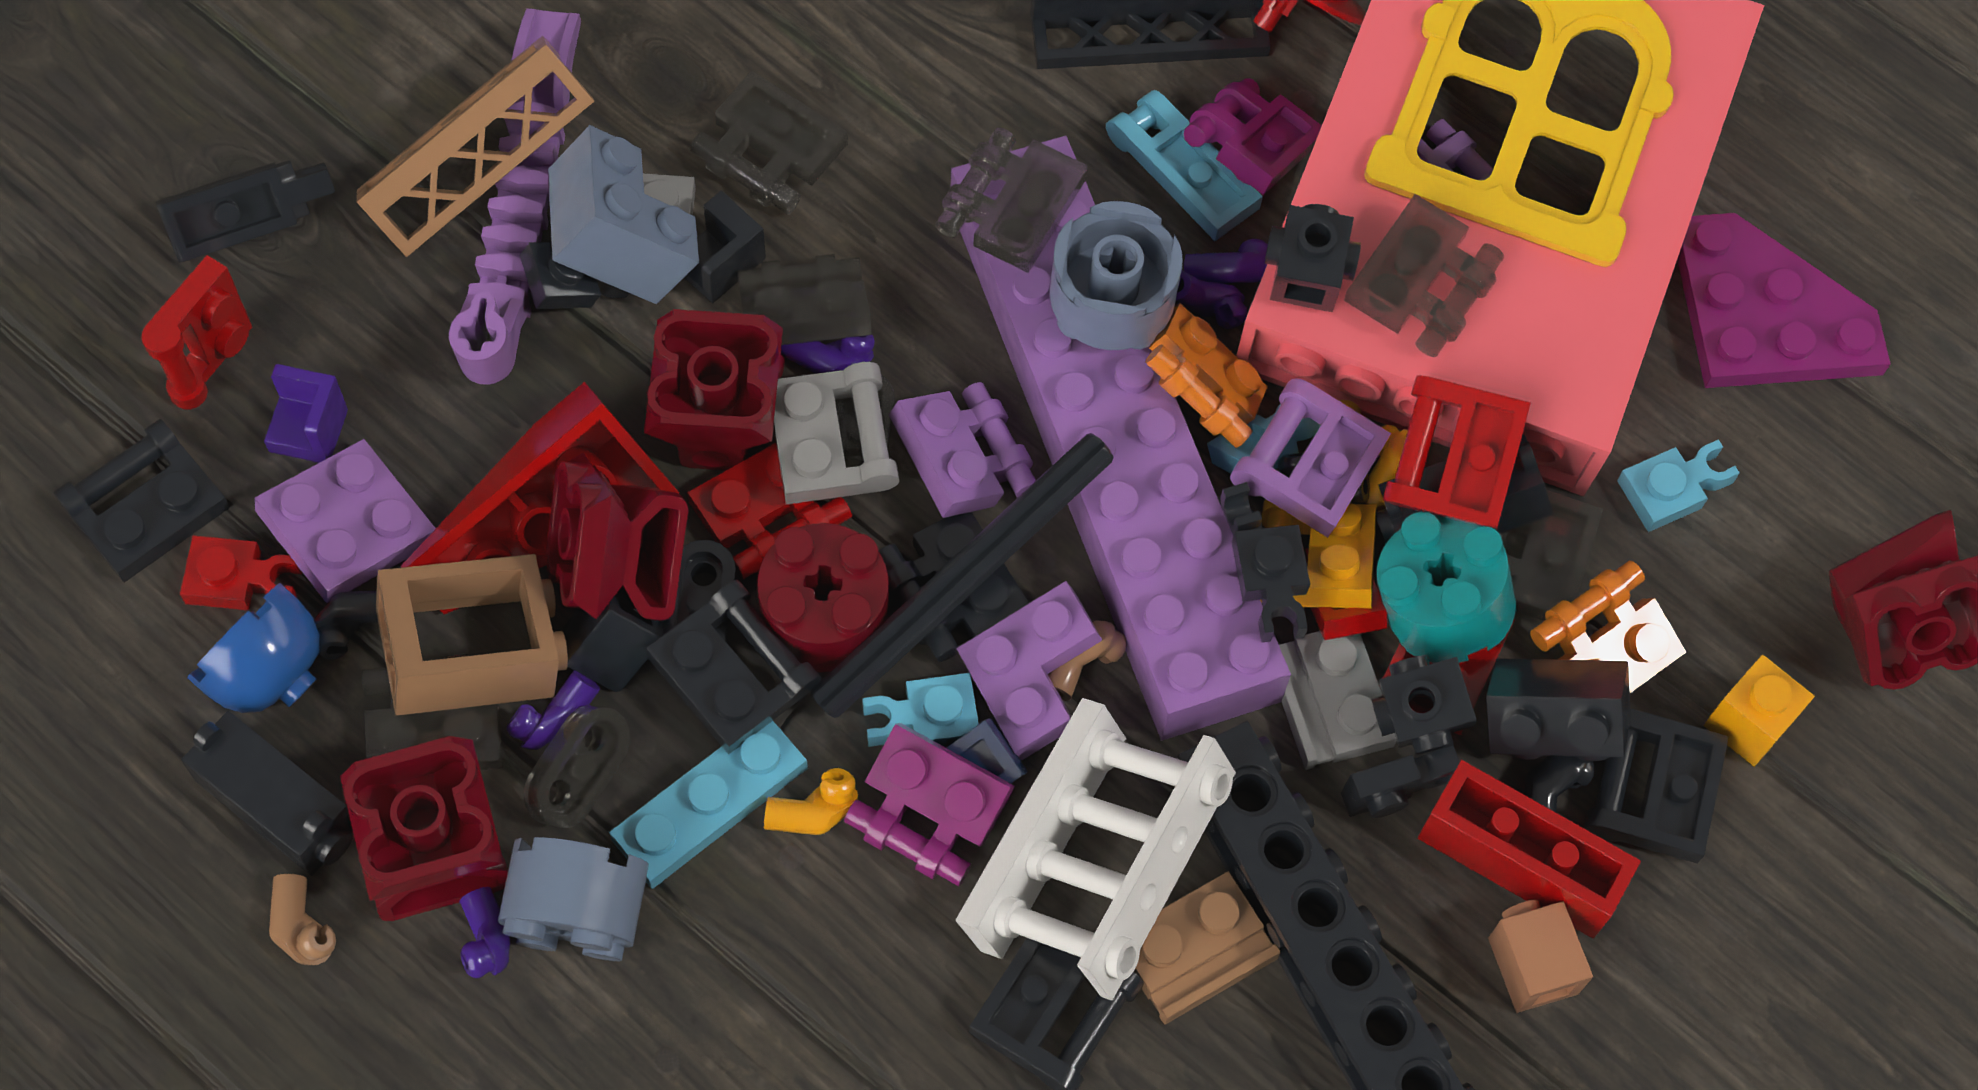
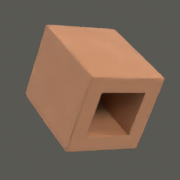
M1529 900L1514 905L1502 912L1503 919L1499 921L1488 937L1516 1013L1579 995L1591 981L1593 975L1564 901L1542 907L1540 900Z

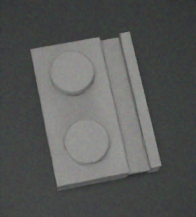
M1321 631L1306 634L1304 638L1279 645L1291 673L1281 702L1305 770L1313 769L1317 764L1329 761L1336 763L1395 746V734L1382 737L1371 699L1382 696V692L1361 634L1324 640Z

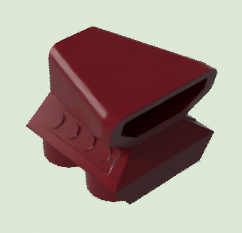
M673 309L657 319L650 386L647 392L648 403L644 433L676 445L681 465L694 469L726 471L746 460L751 447L772 442L777 384L784 371L785 361L784 357L780 355L783 328L765 315Z
M584 453L568 462H561L555 472L546 557L548 577L551 579L552 584H560L563 605L565 607L582 608L593 618L597 619L623 586L634 607L642 617L653 620H666L670 618L675 610L688 516V505L683 497L675 492L646 486L610 484L604 474L598 471L595 465L592 466Z
M1951 509L1937 513L1829 570L1831 596L1835 612L1852 643L1863 681L1868 685H1880L1884 689L1891 690L1902 689L1917 682L1922 678L1927 669L1941 665L1948 670L1957 671L1978 664V555L1964 560L1959 559Z
M447 736L354 762L340 776L369 901L375 900L377 912L382 920L396 921L460 902L459 900L464 895L482 887H491L493 893L505 889L509 868L502 856L473 739Z

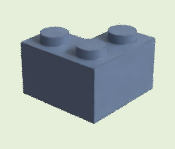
M589 125L548 168L553 261L654 304H657L699 263L695 216L686 213L679 207L668 205L644 194L641 148L632 145L621 137H615Z

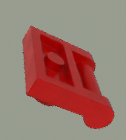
M206 255L142 331L141 339L147 353L153 359L160 362L168 378L166 383L168 395L172 403L178 408L191 410L204 403L208 393L205 382L226 358L235 356L243 348L249 331L252 328L228 268ZM184 343H186L190 351L187 356L183 352Z
M1416 375L1411 395L1417 397L1404 447L1394 482H1387L1382 500L1400 507L1429 512L1480 526H1488L1497 530L1531 402L1437 378ZM1442 404L1460 407L1461 410L1438 493L1420 489L1419 487Z

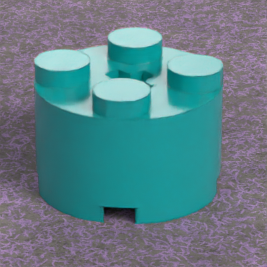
M1421 511L1407 517L1402 523L1401 529L1384 546L1377 565V583L1387 611L1388 623L1397 636L1399 643L1407 652L1413 656L1427 655L1428 661L1432 663L1457 657L1460 663L1468 661L1467 655L1477 652L1486 646L1489 651L1503 640L1513 623L1516 601L1507 553L1501 536L1495 529Z

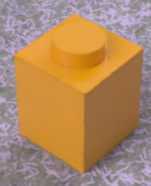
M1762 654L1725 696L1703 726L1709 731L1729 736L1727 745L1755 767L1815 696Z

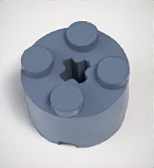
M1102 202L1090 207L1089 213L1075 221L1072 218L1063 226L1054 247L1050 301L1057 318V325L1065 336L1099 349H1143L1149 347L1155 341L1156 336L1167 325L1175 306L1182 270V250L1175 234L1173 239L1170 233L1161 225L1162 219L1152 210L1130 202Z
M534 837L531 848L522 838L515 839L498 922L504 926L503 934L516 937V944L532 949L556 951L559 939L570 941V944L582 947V954L585 956L609 961H622L624 948L632 947L634 944L649 864L645 860L630 854L628 855L626 867L609 863V848L588 843Z

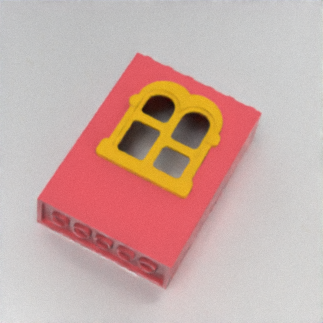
M1371 0L1291 205L1299 207L1308 204H1322L1334 208L1340 215L1354 217L1350 241L1361 243L1354 280L1342 279L1341 289L1333 312L1270 300L1276 266L1267 264L1246 317L1236 356L1249 362L1256 369L1260 378L1265 381L1285 387L1291 379L1305 380L1337 400H1350L1359 406L1362 416L1386 425H1394L1400 430H1408L1417 399V397L1411 395L1416 375L1437 378L1531 402L1523 432L1532 448L1543 481L1584 497L1612 451L1764 5L1751 0H1518L1528 5L1538 16L1542 29L1540 44L1531 67L1524 71H1518L1466 53L1459 47V37L1467 16L1473 7L1483 0ZM1597 29L1624 38L1634 49L1639 63L1637 78L1620 126L1613 131H1605L1554 113L1546 105V98L1563 51L1570 40L1582 32ZM1448 76H1456L1508 94L1516 101V109L1492 174L1486 180H1475L1421 160L1417 154V147L1443 80ZM1544 136L1598 155L1603 159L1605 164L1604 171L1588 213L1580 216L1523 197L1516 191V179L1529 144L1534 137ZM1442 404L1432 442L1451 447L1461 410L1460 407Z

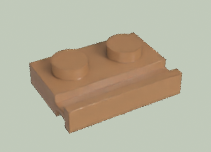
M1229 871L1163 908L1140 949L1139 960L1134 973L1142 979L1144 983L1142 990L1148 1000H1152L1160 1013L1159 1017L1164 1025L1276 961L1281 953L1276 944L1273 945L1264 932V925Z

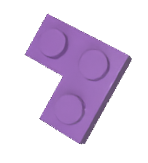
M1065 581L957 648L1012 750L1021 760L1058 739L1072 717L1048 674L1101 642L1102 638L1074 590Z

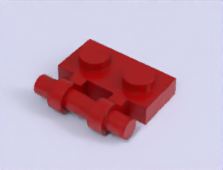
M776 443L688 492L690 505L715 542L723 545L725 548H729L744 539L749 548L733 556L736 572L743 580L759 571L766 553L774 545L777 536L783 530L790 527H802L818 523L840 525L852 518L851 510L842 497L834 498L822 506H819L814 501L786 504ZM790 512H793L797 518L796 521L773 534H770L764 528Z

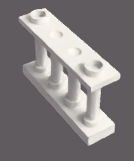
M1082 698L955 921L981 952L999 959H1003L1013 939L1019 935L1081 957L1077 964L1079 969L1101 997L1113 1000L1123 980L1130 977L1134 972L1139 960L1140 949L1216 808L1227 800L1236 772L1216 739L1203 735L1189 762L1125 743L1126 737L1105 705ZM1113 767L1175 786L1159 817L1155 818L1094 798L1106 773ZM1085 822L1144 842L1129 872L1127 875L1063 854L1062 852L1076 827ZM1053 878L1113 899L1095 933L1030 910L1046 881Z

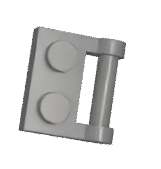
M859 362L841 371L778 379L774 432L786 504L881 492L898 485L897 464L894 460L889 459L878 391L883 386L878 364ZM853 397L864 463L857 467L846 468L835 400Z

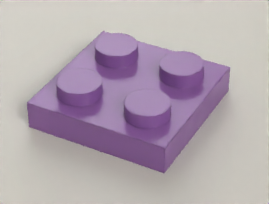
M365 439L255 497V512L326 603L334 595L340 592L351 591L376 577L378 570L390 569L408 559L436 529Z

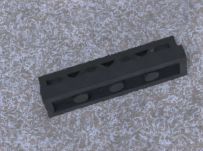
M1031 0L1030 13L1037 69L1269 56L1271 47L1269 32L1253 22L1264 3L1263 0ZM1251 18L1254 37L1233 39L1220 30L1219 27L1226 19ZM1184 21L1198 31L1190 41L1174 42L1160 32L1169 22ZM1112 25H1127L1139 33L1140 36L1130 45H1116L1103 36V34ZM1069 28L1082 37V39L1073 48L1048 49L1046 29Z

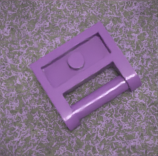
M1298 378L1291 379L1279 396L1280 408L1250 456L1242 457L1231 472L1230 478L1234 485L1247 482L1250 489L1248 495L1254 497L1262 496L1328 538L1391 433L1313 384ZM1303 418H1311L1319 423L1320 427L1288 478L1272 467Z

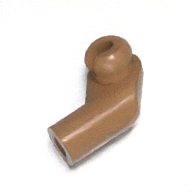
M1094 620L1092 623L1101 636L1102 641L1048 674L1063 701L1071 700L1084 665L1097 658L1101 662L1108 664L1118 661L1123 656L1127 646L1126 638L1123 633L1115 630L1113 623Z
M297 874L276 875L273 877L269 922V936L271 940L297 963L319 965L325 962L335 949L336 936L332 928L327 924L322 926L305 913L307 878Z

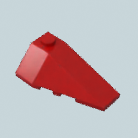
M583 382L541 417L400 567L531 554L536 555L538 568L546 566V546L556 468L559 467L561 462H568L581 453L586 455L592 466L595 465L598 471L604 474L610 484L646 486L678 494L679 492L591 388ZM458 608L444 609L440 611L445 615Z

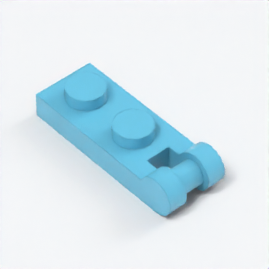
M1152 90L1138 100L1137 108L1129 114L1120 112L1106 123L1108 136L1117 148L1124 152L1128 151L1203 230L1216 241L1259 210L1263 196L1252 186L1237 179L1231 170L1215 159L1219 151L1211 143H1204L1200 147L1190 146L1185 141L1183 134L1184 129L1190 122L1164 95L1157 90ZM1149 128L1161 130L1152 138L1146 131Z

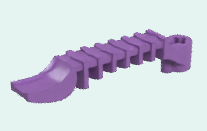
M526 8L517 35L512 60L543 35L558 52L561 61L572 73L573 59L581 25L580 14ZM551 72L533 87L531 111L557 113L569 103L570 91L554 72ZM524 96L508 109L523 110ZM504 118L510 136L500 138L498 147L502 152H510L521 143L522 120ZM530 121L529 135L545 122ZM563 128L495 183L498 196L489 198L487 208L492 219V225L483 227L481 235L486 248V254L477 256L475 262L480 283L469 284L468 294L462 309L452 321L449 330V341L463 374L475 383H497L507 377L513 369L520 330L526 318H530L531 315L529 303L531 290L520 254L529 242H541L543 230L548 228L549 220L546 214L548 203L550 202L548 168L558 159L560 145L564 144L565 132ZM488 332L492 341H487Z

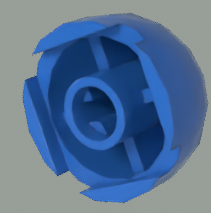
M281 583L263 596L266 602L256 613L254 611L246 612L197 664L199 668L187 677L206 696L224 708L241 713L261 712L275 704L279 699L287 707H290L316 681V678L308 669L312 666L319 653L320 634L313 616Z

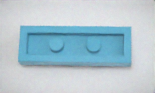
M772 721L756 734L745 739L743 744L730 754L721 746L609 832L611 841L627 860L630 854L645 860L649 864L646 883L653 889L766 802L768 796L772 797L808 769L807 760L775 722Z

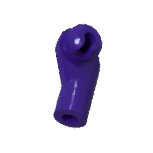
M1249 239L1240 245L1239 252L1186 254L1184 271L1198 280L1223 284L1260 282L1267 266L1264 262L1268 244L1260 239Z
M1181 270L1175 302L1181 303L1185 308L1199 316H1215L1216 323L1221 328L1232 329L1244 323L1248 310L1243 304L1245 296L1237 287L1229 284L1198 280Z
M860 326L849 327L842 334L840 340L828 344H823L794 328L785 338L781 346L780 355L814 374L841 371L855 363L871 362L874 357L872 349L875 345V340L870 331Z
M574 670L542 714L538 713L531 705H521L507 724V731L510 736L522 741L521 747L538 750L573 728L600 688L593 680Z
M482 887L469 892L459 900L476 941L467 942L462 947L460 956L466 973L470 977L477 979L489 972L495 976L506 969L509 963L510 936L503 934L504 926L498 922L500 907L491 887Z

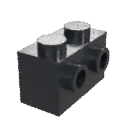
M1496 659L1486 696L1490 754H1510L1515 758L1525 760L1536 759L1543 755L1576 756L1585 761H1601L1609 757H1624L1631 721L1629 661Z

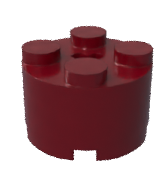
M830 523L790 527L783 530L777 536L774 545L766 553L761 563L758 574L760 616L801 664L809 662L816 672H831L888 619V573L884 560L878 551L877 544L868 535L858 533L845 526ZM820 595H828L827 601H819L817 599Z

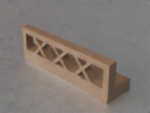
M542 35L358 188L357 203L397 248L408 257L591 105L594 99L565 66L558 52ZM551 72L555 73L575 97L557 113L531 111L533 87ZM524 96L523 110L508 109ZM496 118L522 120L521 143L510 152L484 150L485 127ZM530 121L545 122L529 135ZM477 135L476 149L461 148ZM449 157L475 159L474 182L463 191L437 189L438 166ZM483 160L498 161L482 174ZM430 174L429 188L414 187ZM402 196L429 198L427 221L409 236H406L385 212ZM436 199L451 200L435 213Z

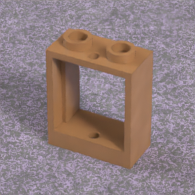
M535 554L378 570L376 613L396 716L554 697L557 673L567 669V646L564 633L562 631L553 632L550 617L555 616L554 588L551 579H541ZM521 601L532 649L429 661L422 660L413 613Z

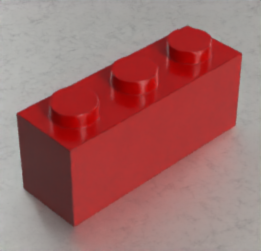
M1463 760L1460 761L1417 838L1526 901L1540 900L1542 907L1564 901L1574 928L1592 939L1595 938L1612 917L1641 862L1636 857Z

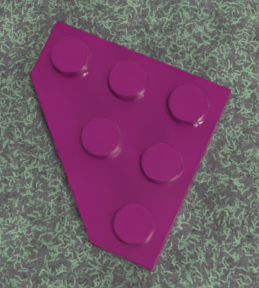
M1736 213L1696 215L1691 217L1677 261L1705 388L1884 375L1891 363L1877 309Z

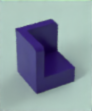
M276 364L271 378L278 392L279 400L264 440L265 445L271 453L320 463L333 456L348 412L337 379L332 375Z

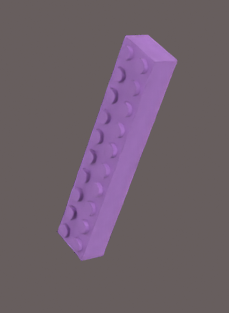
M1062 136L951 168L950 208L1052 465L1088 433L1098 436L1108 446L1114 457L1112 463L1068 503V506L1116 628L1126 638L1127 646L1125 651L1159 737L1163 741L1280 703L1291 673L1275 635L1273 634L1271 642H1261L1258 623L1263 610L1261 601H1242L1231 543L1233 534L1176 397L1173 398L1159 385L1161 377L1145 363L1152 350L1149 347L1125 350L1095 348L1077 339L1065 336L1057 325V318L1050 301V283L1056 239L1068 221L1072 218L1075 221L1089 213L1090 207L1095 205L1067 136Z

